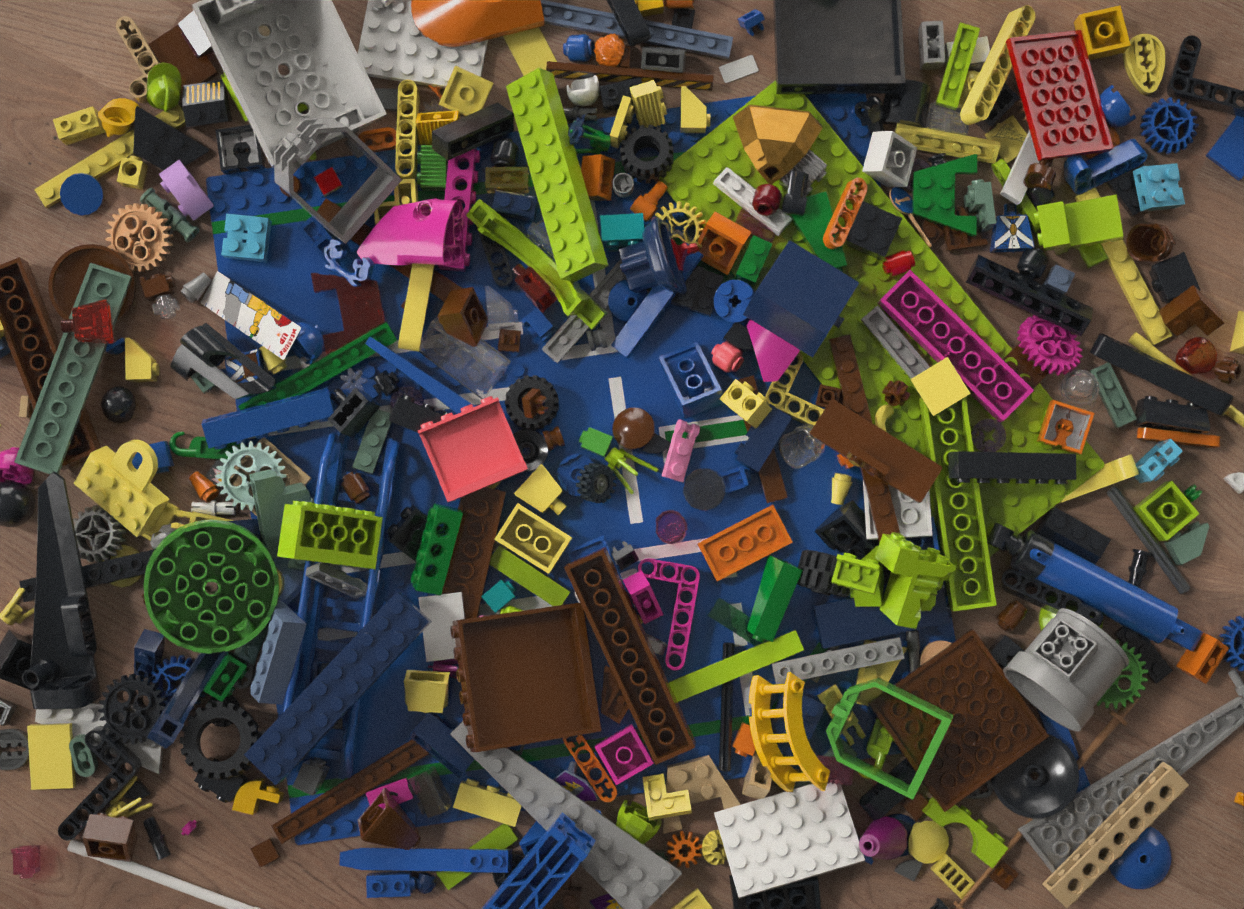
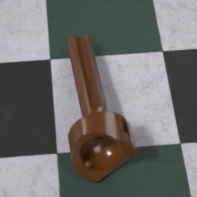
M1054 159L1031 164L1027 169L1023 184L1027 188L1040 187L1051 190L1056 177L1055 171L1051 168Z

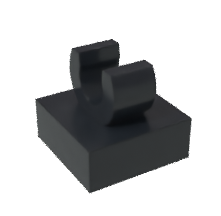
M625 541L622 542L624 548L617 551L615 546L612 548L614 553L612 556L620 570L639 560L631 544L628 545Z

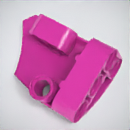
M434 198L394 206L368 234L357 250V254L361 259L369 257L374 264L411 265L414 263L452 265L460 263L464 258L462 204L458 200H439Z
M750 319L747 329L763 382L778 381L800 350Z

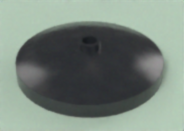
M1050 734L1041 743L991 778L994 792L1000 802L1011 812L1030 819H1043L1054 816L1071 803L1077 792L1079 770L1076 759L1071 750L1060 739ZM1037 773L1039 777L1037 780H1033L1031 774Z

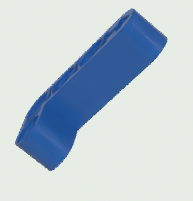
M1130 139L1115 146L1114 149L1103 152L1087 161L1081 155L1068 157L1064 162V179L1074 193L1080 195L1140 166L1146 161L1148 155L1136 139Z

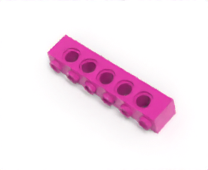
M477 148L448 160L445 200H458L465 204L463 210L464 258L460 263L438 265L440 270L465 272L466 266L470 265V254H467L468 245H472V233H469V228L474 223L466 214L472 208V204L476 203V192L473 191L474 183H478V171H475L476 163L480 162V150H477ZM461 162L469 163V167L465 170L458 168ZM460 182L467 183L465 190L460 191L456 187Z

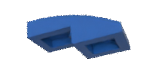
M311 216L297 228L325 262L324 250L333 238Z

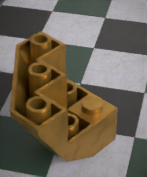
M749 105L733 116L744 150L757 171L769 184H773L785 176L807 154L822 130L821 124L810 111Z

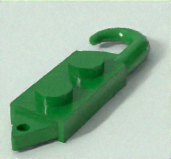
M183 431L175 433L169 442L171 451L180 457L220 460V458H228L225 453L226 451L234 453L232 446L235 445L238 449H241V444H236L235 442L228 443L227 447L222 449L208 448L206 438L200 436L195 437L191 441L189 449L179 448L176 445V440L178 437L185 435Z

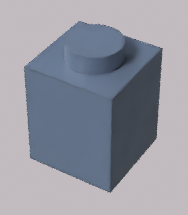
M1055 265L1049 270L1043 285L1065 294L1075 273Z

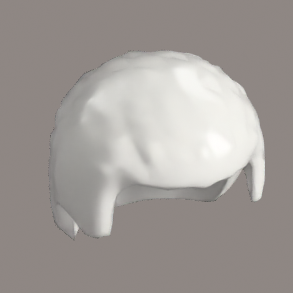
M595 75L586 79L574 80L570 88L569 85L566 87L569 100L577 106L592 105L599 97L600 85L598 77Z

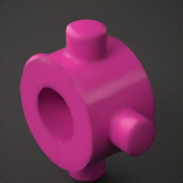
M190 820L181 829L183 831L181 834L188 836L197 827V821L194 820L192 822Z

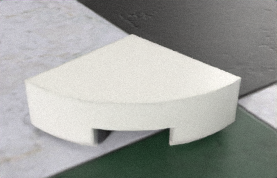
M1232 473L1223 478L1238 494L1244 491V473Z

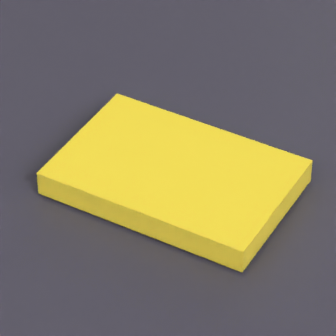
M72 723L28 725L31 790L76 787L75 768L69 749V743L73 739Z

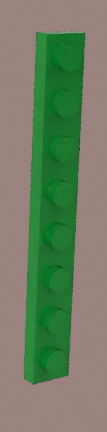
M386 321L275 384L277 387L275 390L255 395L238 405V407L242 410L304 394L375 354L376 352L365 344L369 337H372L385 347L396 342L397 338Z

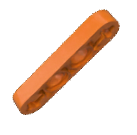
M855 178L846 184L823 236V242L829 249H836L842 246L848 236L868 189L866 182L862 178ZM846 200L852 203V210L847 208ZM839 217H842L844 219L845 227H842L839 224Z
M1137 428V439L1160 442L1172 439L1176 444L1208 448L1220 447V436L1153 428Z
M577 736L578 744L583 741L585 745L578 747L575 752L572 750V748L576 747L573 741L568 742V737L563 738L564 744L598 797L604 802L613 801L617 796L616 786L584 736ZM580 750H588L590 752V759L588 761L582 762L579 760L578 753ZM599 768L602 771L601 778L593 780L589 775L590 770ZM605 778L608 780V782H604L605 786L608 789H613L610 798L607 795L602 796L604 790L601 785L599 788L595 786V784L601 783Z

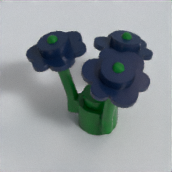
M582 114L580 118L577 117L568 131L569 143L572 145L578 144L580 138L584 137L590 139V146L593 148L575 149L576 153H594L599 155L601 151L607 152L611 143L610 136L583 124L585 114ZM584 130L592 133V135L584 133Z

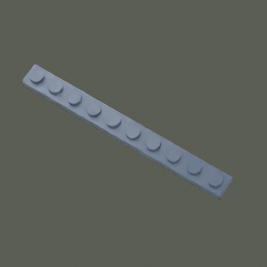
M541 0L545 24L606 36L615 33L622 39H626L613 13ZM645 20L651 39L642 43L673 49H684L688 52L729 60L733 37Z

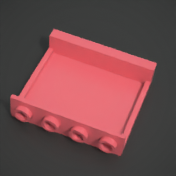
M492 396L482 399L480 401L481 404L473 407L470 404L461 408V413L453 415L451 412L440 417L442 421L437 423L429 421L420 425L422 429L418 430V433L448 503L528 470L498 397L493 399Z

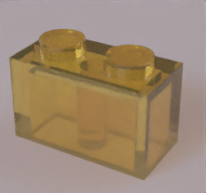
M485 167V188L487 194H495L496 190L518 194L529 193L528 167Z

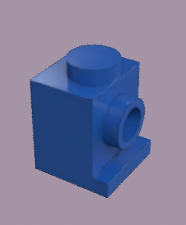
M537 307L521 320L524 327L527 324L529 325L527 330L534 338L538 336L545 342L553 335V325Z

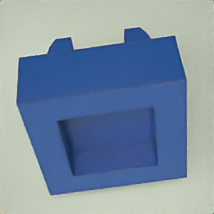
M756 9L737 19L740 26L746 29L747 33L751 36L754 35L752 29L755 25L758 26L759 30H764V26L761 23L765 20L762 12Z

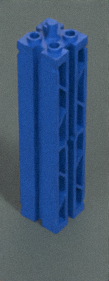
M562 812L481 909H543L578 868L580 863L588 856L596 840L583 829L580 831L575 826L576 823Z

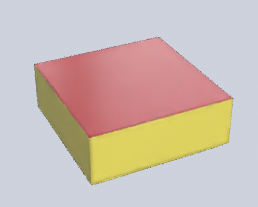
M332 167L314 177L324 196L343 187Z

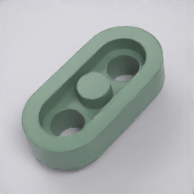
M78 734L69 743L75 771L80 776L89 777L98 769L97 757L85 744L86 735Z

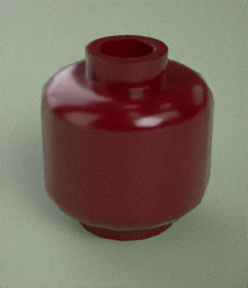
M772 184L758 186L752 200L754 210L762 216L775 214L781 203V191Z

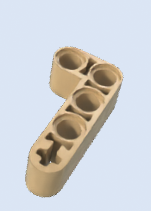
M123 16L117 20L116 29L143 73L141 77L131 82L129 92L138 102L148 103L146 95L148 74L152 67L160 62L137 24L130 17ZM128 26L133 33L132 35H129L126 28ZM137 43H142L141 48L134 49ZM148 60H153L149 67H145V63ZM140 88H145L142 95H137Z

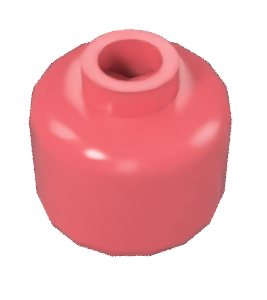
M727 341L721 345H715L711 352L713 364L726 373L736 372L744 361L742 350Z

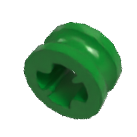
M1195 484L1183 492L1190 503L1202 494L1201 490L1196 489L1197 486Z

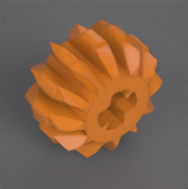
M681 830V838L673 834L672 838L675 842H667V845L672 848L666 850L669 855L674 854L670 858L671 862L678 859L677 867H681L682 862H685L686 868H689L690 860L694 865L697 864L694 856L702 857V853L696 851L702 849V844H696L700 839L696 836L691 840L693 834L691 831L688 832L687 837H684V831ZM683 844H686L687 848L691 847V849L687 850V854H683L682 851L679 852Z

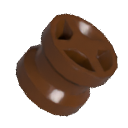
M559 426L554 427L552 431H542L549 451L554 450L557 446H566Z

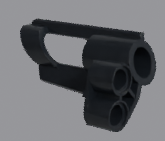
M207 323L197 326L183 335L180 340L181 346L177 349L170 365L186 381L195 372H198L234 399L267 393L277 388L275 385L276 380ZM227 356L238 360L258 378L249 382L236 383L217 366Z

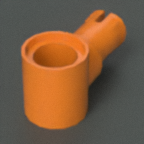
M658 181L650 192L645 193L644 196L640 195L634 201L630 210L633 213H643V220L648 222L658 208L656 207L658 200L668 187L662 181Z

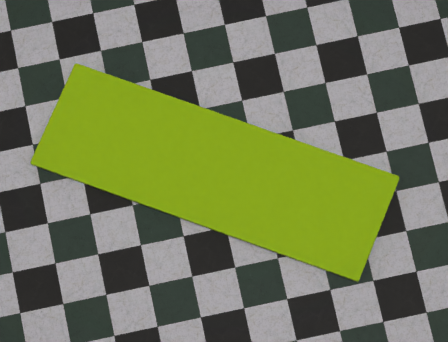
M776 80L673 161L670 172L666 171V177H659V181H662L668 187L666 191L676 204L680 201L682 208H684L687 202L690 204L689 211L695 206L697 207L695 215L699 212L703 213L699 221L706 220L708 222L713 213L717 212L752 232L731 269L734 276H736L753 235L773 243L755 286L751 285L756 291L789 240L808 252H812L792 221L777 236L713 185V182L728 167L754 189H757L762 184H769L757 171L743 148L733 120V116L749 105L810 111L822 126V130L810 147V150L827 164L825 169L827 174L820 182L814 181L811 185L813 189L806 197L827 191L832 213H834L846 184L855 178H862L868 188L863 201L902 218L885 257L903 250L905 252L910 250L916 265L911 268V271L1002 360L1012 351L1011 347L901 212L894 207L891 200L874 179L862 172L863 166L808 98L804 94H776ZM779 179L772 185L776 186L781 191L782 198L779 208L782 210L783 200L785 193L787 194V190L779 184ZM846 200L847 208L852 210V203ZM839 217V224L842 227H845L844 219L842 217ZM843 244L842 248L847 262L846 268H843V273L858 281L859 284L839 315L845 318L840 327L832 326L813 358L800 350L803 361L822 385L840 388L829 339L850 335L872 423L875 425V416L878 409L888 404L885 401V394L882 393L885 386H887L890 380L893 383L898 380L904 382L908 386L907 392L911 395L903 406H892L894 414L885 422L886 431L906 445L914 446V450L927 457L919 398L921 396L908 375L861 321L864 316L876 306H879L877 304L879 300L907 272L891 277L890 274L886 275L882 266L885 260H878ZM880 307V309L886 314V316L891 320V322L903 334V336L914 347V349L925 360V362L930 367L937 364V362L896 321H894ZM1008 357L1007 359H1005V362L1012 361L1017 366V360L1015 358ZM1028 374L1019 375L1020 377L1027 376L1030 378ZM1040 383L1000 423L970 394L966 396L974 452L1073 454L1061 450V445L1052 447L1037 442L1049 402L1053 400ZM1086 441L1082 454L1076 455V480H1068V484H1055V480H1049V484H1035V480H1029V484H1016L1014 479H1010V483H996V479H990V483H979L986 537H988L995 522L1014 532L1013 535H1019L1063 500L1065 495L1068 496L1104 467L1103 460ZM931 487V488L929 489V493H930L931 517H934V522H935V525H936V527H937L935 507H934L932 487ZM988 544L989 557L999 550Z

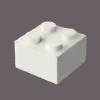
M893 131L873 132L862 172L886 187H907L918 147Z

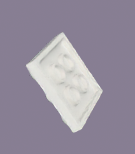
M863 481L866 539L878 540ZM888 484L900 534L904 535V538L932 537L929 491L922 502L917 503Z

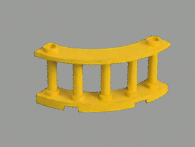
M791 672L787 673L785 684L772 685L759 675L753 676L749 693V704H752V717H749L753 743L762 765L767 766L772 780L786 792H793L795 782L811 781L818 789L825 791L830 770L819 761L813 752L803 724L802 696L805 682ZM784 693L782 709H770L771 694ZM784 717L786 733L773 734L770 718ZM789 742L794 756L783 757L777 743ZM791 765H799L803 773H798Z

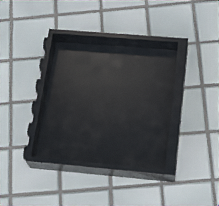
M773 0L776 94L903 93L906 80L901 0Z

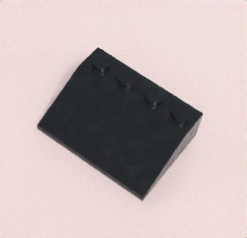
M729 875L733 909H821L818 876L739 898L733 877Z

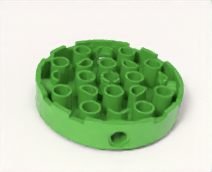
M222 520L196 521L170 533L152 553L144 576L145 605L156 628L177 646L198 653L227 652L251 641L269 622L279 594L276 566L265 545L247 529ZM208 582L218 584L217 590L213 592L207 591L205 586Z

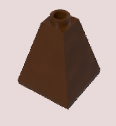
M385 787L371 806L369 805L357 820L361 839L365 842L410 850L411 847L415 848L421 840L416 826ZM385 803V809H382L378 805Z

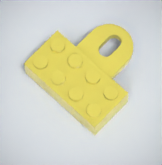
M131 440L124 443L116 453L107 445L91 452L74 482L79 489L136 537L153 528L170 500L150 483L157 472L158 460L151 446L141 440ZM139 452L142 455L143 461L139 468L135 469L132 460L136 453Z

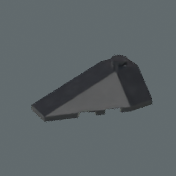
M853 500L835 510L814 531L832 550L835 551L837 549L843 554H853L857 556L856 559L861 560L876 546H879L878 540L866 539L865 513ZM883 565L884 584L888 583L891 571Z

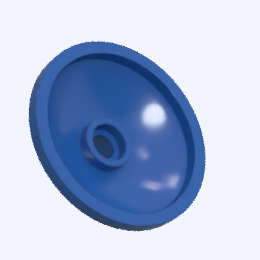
M1150 826L1139 835L1136 842L1131 843L1120 858L1116 859L1109 866V870L1117 881L1129 888H1151L1160 883L1170 869V846L1166 838L1158 830ZM1142 855L1146 856V860L1144 862L1140 861V857Z

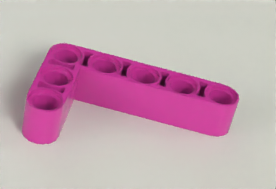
M646 558L638 566V571H642L643 563L650 562L653 564L654 570L651 574L643 573L646 578L678 583L665 663L671 670H679L685 663L700 573L693 566ZM665 566H672L674 568L675 574L672 578H666L663 575V568ZM688 569L693 570L696 574V578L692 582L684 579V572ZM685 590L692 594V599L688 603H684L680 599V594ZM679 612L687 613L688 621L685 624L677 622L676 616ZM676 633L684 635L685 640L683 644L675 645L673 643V636ZM677 654L680 656L681 662L678 666H671L669 664L671 655Z

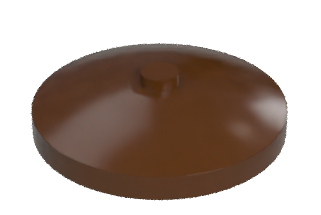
M96 244L80 245L65 252L52 267L48 281L49 297L58 314L68 321L89 264L93 263L132 277L116 322L122 319L132 306L136 292L135 277L127 261L114 250Z

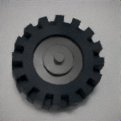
M596 463L585 465V470L581 469L579 472L582 475L577 476V480H580L579 483H576V487L580 488L577 490L578 494H581L580 497L586 501L594 503L607 502L606 499L611 498L610 493L614 494L615 492L612 489L613 486L616 487L617 484L613 483L616 480V476H613L614 471L610 470V467Z

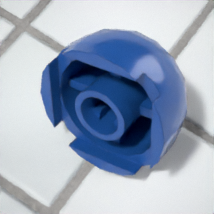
M1110 85L1099 95L1101 107L1107 124L1115 128L1124 127L1135 120L1136 116L1135 114L1129 115L1131 108L1118 91L1112 92L1114 86Z
M306 322L295 323L301 327V330L290 350L299 359L302 357L307 359L304 363L311 365L324 350L323 332L317 325L313 326Z

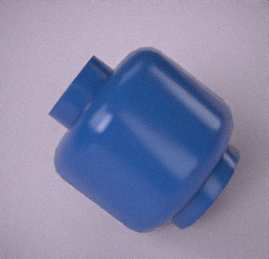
M586 34L571 35L567 38V42L563 44L564 55L568 56V59L573 63L588 62L595 54L594 40L590 39Z

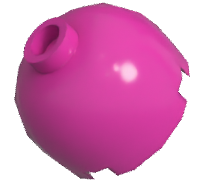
M12 447L0 452V482L10 480L24 485L32 482L34 469L14 463L19 448Z

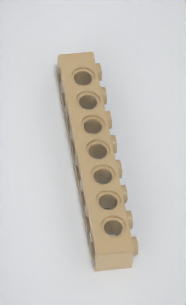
M1162 762L1042 885L1066 908L1076 903L1078 897L1085 890L1089 889L1094 881L1101 874H1104L1116 859L1123 855L1131 843L1138 840L1139 835L1146 828H1149L1154 823V820L1161 813L1165 812L1177 797L1184 793L1189 784L1171 766ZM1074 879L1073 883L1071 885H1068L1069 882Z

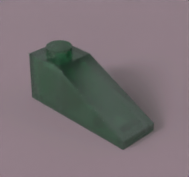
M718 597L707 616L752 645L762 644L763 642L753 639V634L747 631L750 617Z

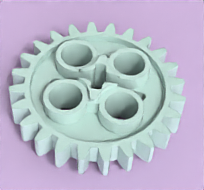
M250 441L249 447H246L242 442L241 449L234 445L232 446L234 453L226 451L225 453L228 458H220L224 465L216 467L222 472L215 475V477L220 478L222 481L216 485L224 487L220 494L227 493L228 496L225 501L233 499V507L241 503V510L246 505H249V509L252 511L255 505L254 497L249 492L251 481L247 480V475L235 470V465L249 473L252 470L255 473L260 472L263 466H268L271 470L276 471L281 478L287 477L286 474L280 472L286 467L278 465L282 458L275 459L274 456L277 451L270 454L268 452L270 446L261 449V442L258 443L257 447H254L253 442ZM248 455L252 457L253 465L251 467H244L242 465L241 459L243 456ZM233 474H238L242 477L241 485L235 486L231 483L230 478Z

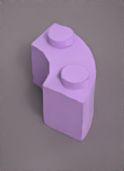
M180 160L159 174L163 180L160 184L167 193L172 192L180 203L178 206L179 210L185 217L189 215L194 221L214 206Z

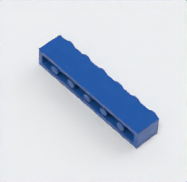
M327 387L204 419L201 425L208 448L214 447L217 450L227 447L228 443L235 442L236 444H241L242 442H247L248 438L256 436L257 439L267 437L270 432L277 431V433L289 431V427L298 425V428L309 426L312 421H328V418L334 413V408Z

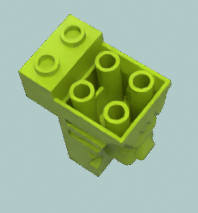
M1117 194L1064 204L1063 201L1039 205L1037 206L1038 212H1034L1035 223L1040 225L1041 233H1037L1039 246H1044L1045 251L1054 250L1055 255L1068 252L1072 247L1080 249L1082 245L1089 247L1094 244L1124 240Z
M892 532L891 535L883 533L875 558L888 568L891 574L882 599V606L879 610L897 626L916 629L921 619V611L932 610L936 603L937 591L942 588L943 581H947L950 578L952 572L956 570V566L949 562L950 559L948 557L942 556L937 549L927 548V550H924L905 540V536L896 532Z

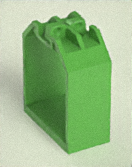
M878 677L851 686L844 692L841 702H838L831 712L835 716L826 732L836 761L913 800L954 715ZM876 687L942 720L910 785L844 750L840 736L863 690Z

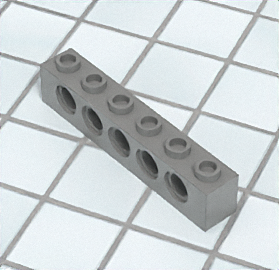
M898 637L772 663L776 684H784L788 672L803 680L905 658L901 640Z

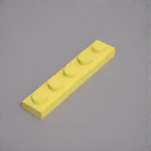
M897 123L895 129L896 134L918 147L917 150L938 154L946 153V155L960 158L977 154V161L987 163L996 162L1001 146L999 141Z

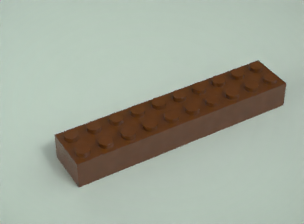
M18 257L0 265V321L33 409H35L60 341L29 263ZM85 406L61 470H67L86 462L91 452L101 448Z
M601 548L568 563L564 569L655 765L695 748L696 741L607 548Z

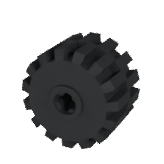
M813 550L802 551L798 568L802 570L797 582L799 586L812 589L811 591L841 597L849 596L851 589L831 582L837 564V556Z

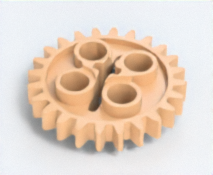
M133 203V206L125 205V209H118L119 214L112 215L115 221H108V224L112 226V229L106 230L107 233L111 234V237L105 238L106 241H111V245L108 248L120 254L130 265L132 271L145 272V270H153V266L159 267V261H166L163 254L171 253L166 249L167 246H173L168 241V238H172L173 235L167 233L172 227L165 226L168 219H161L162 212H155L156 207L148 208V204H141V206L139 203ZM133 219H135L136 222H137V225H136L135 228L133 227V224H132ZM151 229H153L155 233L153 238L150 235ZM125 238L128 239V246H127V247H126L125 244H124ZM143 247L146 249L145 257L142 254Z

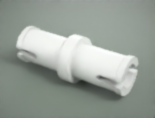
M211 500V502L207 503L192 502L191 507H193L191 512L194 511L212 516L236 515V510H234L236 506L233 507V502Z

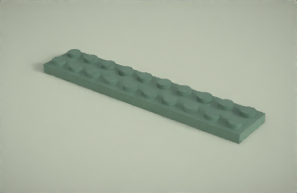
M93 263L89 264L68 322L72 323V331L64 332L14 463L47 474H51L54 471L59 474L108 345L104 340L95 336L79 339L77 315H92L101 309L102 306L109 305L113 331L132 281L131 276ZM82 319L83 325L79 323L81 325L79 327L84 326V333L93 331L92 319Z

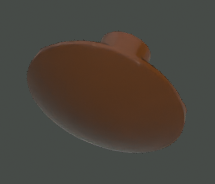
M641 408L625 409L617 415L613 422L612 431L615 440L628 450L645 446L655 434L652 417Z

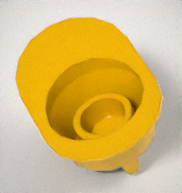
M126 98L113 99L98 112V117L101 119V125L106 131V135L111 137L114 134H126L131 124L135 121V108L139 105L133 100Z

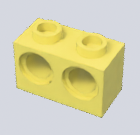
M92 106L53 119L58 138L66 145L105 133L106 131L101 125V119L98 117L99 111Z
M735 379L719 399L756 429L772 410L767 404L769 400L760 392L757 395L754 394L753 391L755 389L747 382L741 384Z

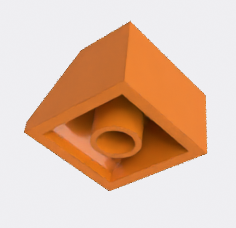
M714 212L697 241L700 245H703L702 248H699V252L704 255L701 261L728 275L752 232Z

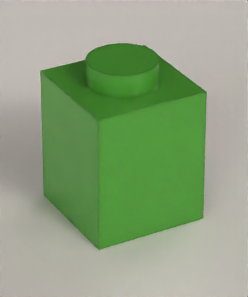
M589 427L588 431L583 430L579 442L582 443V449L605 458L613 437Z

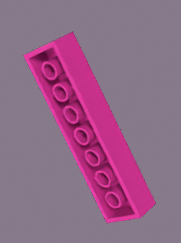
M911 270L877 303L937 363L948 357L971 393L970 395L999 423L1004 421L1034 391Z

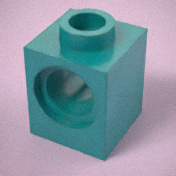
M500 580L481 597L497 613L516 597L513 593L516 589L509 581L504 582Z

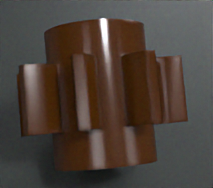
M1225 356L1224 361H1217L1214 374L1218 376L1217 379L1221 380V382L1231 384L1232 380H1237L1240 377L1242 368L1235 358Z
M890 380L882 391L885 394V401L891 406H903L911 395L907 392L908 386L900 380L894 383Z

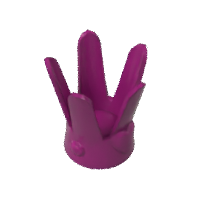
M455 658L434 661L433 666H428V668H433L435 672H450L449 677L457 679L453 675H456L458 668L452 666V664H458V660L456 661Z

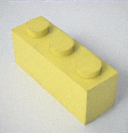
M467 778L466 781L462 780L453 808L515 827L522 806L509 793L499 792L500 788L492 785H487L486 788L480 786L479 781Z

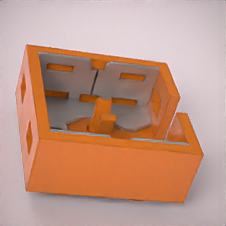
M1051 400L1037 442L1052 447L1061 445V450L1080 455L1082 454L1095 413Z

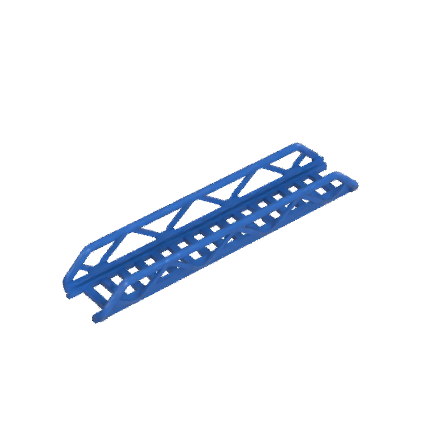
M339 431L328 436L320 460L314 499L315 504H323L326 485H330L327 505L337 507L338 500L352 502L347 493L339 492L341 479L350 473L342 471L344 459L355 460L358 451L345 450L347 436ZM386 438L384 455H380L378 463H382L381 476L359 473L365 483L379 484L378 497L370 496L362 504L376 505L375 516L383 517L376 568H367L366 581H363L368 584L367 593L363 596V602L324 597L325 584L316 581L309 631H304L286 691L283 712L294 701L300 656L305 655L300 687L301 694L312 683L313 670H317V663H328L314 661L316 648L341 652L347 645V643L318 640L319 627L359 633L372 619L373 605L380 579V565L384 551L385 522L392 496V482L395 474L396 459L400 448L399 442L394 441L393 438ZM336 443L334 461H330L333 447ZM305 560L298 616L304 622L306 620L311 578L305 576L306 569L318 563ZM322 606L361 611L360 622L352 623L322 619ZM360 699L343 716L346 718L344 730L331 729L324 736L343 739L341 751L313 748L306 755L340 760L337 778L343 780L351 778L353 773V757L359 725ZM299 764L291 772H298Z

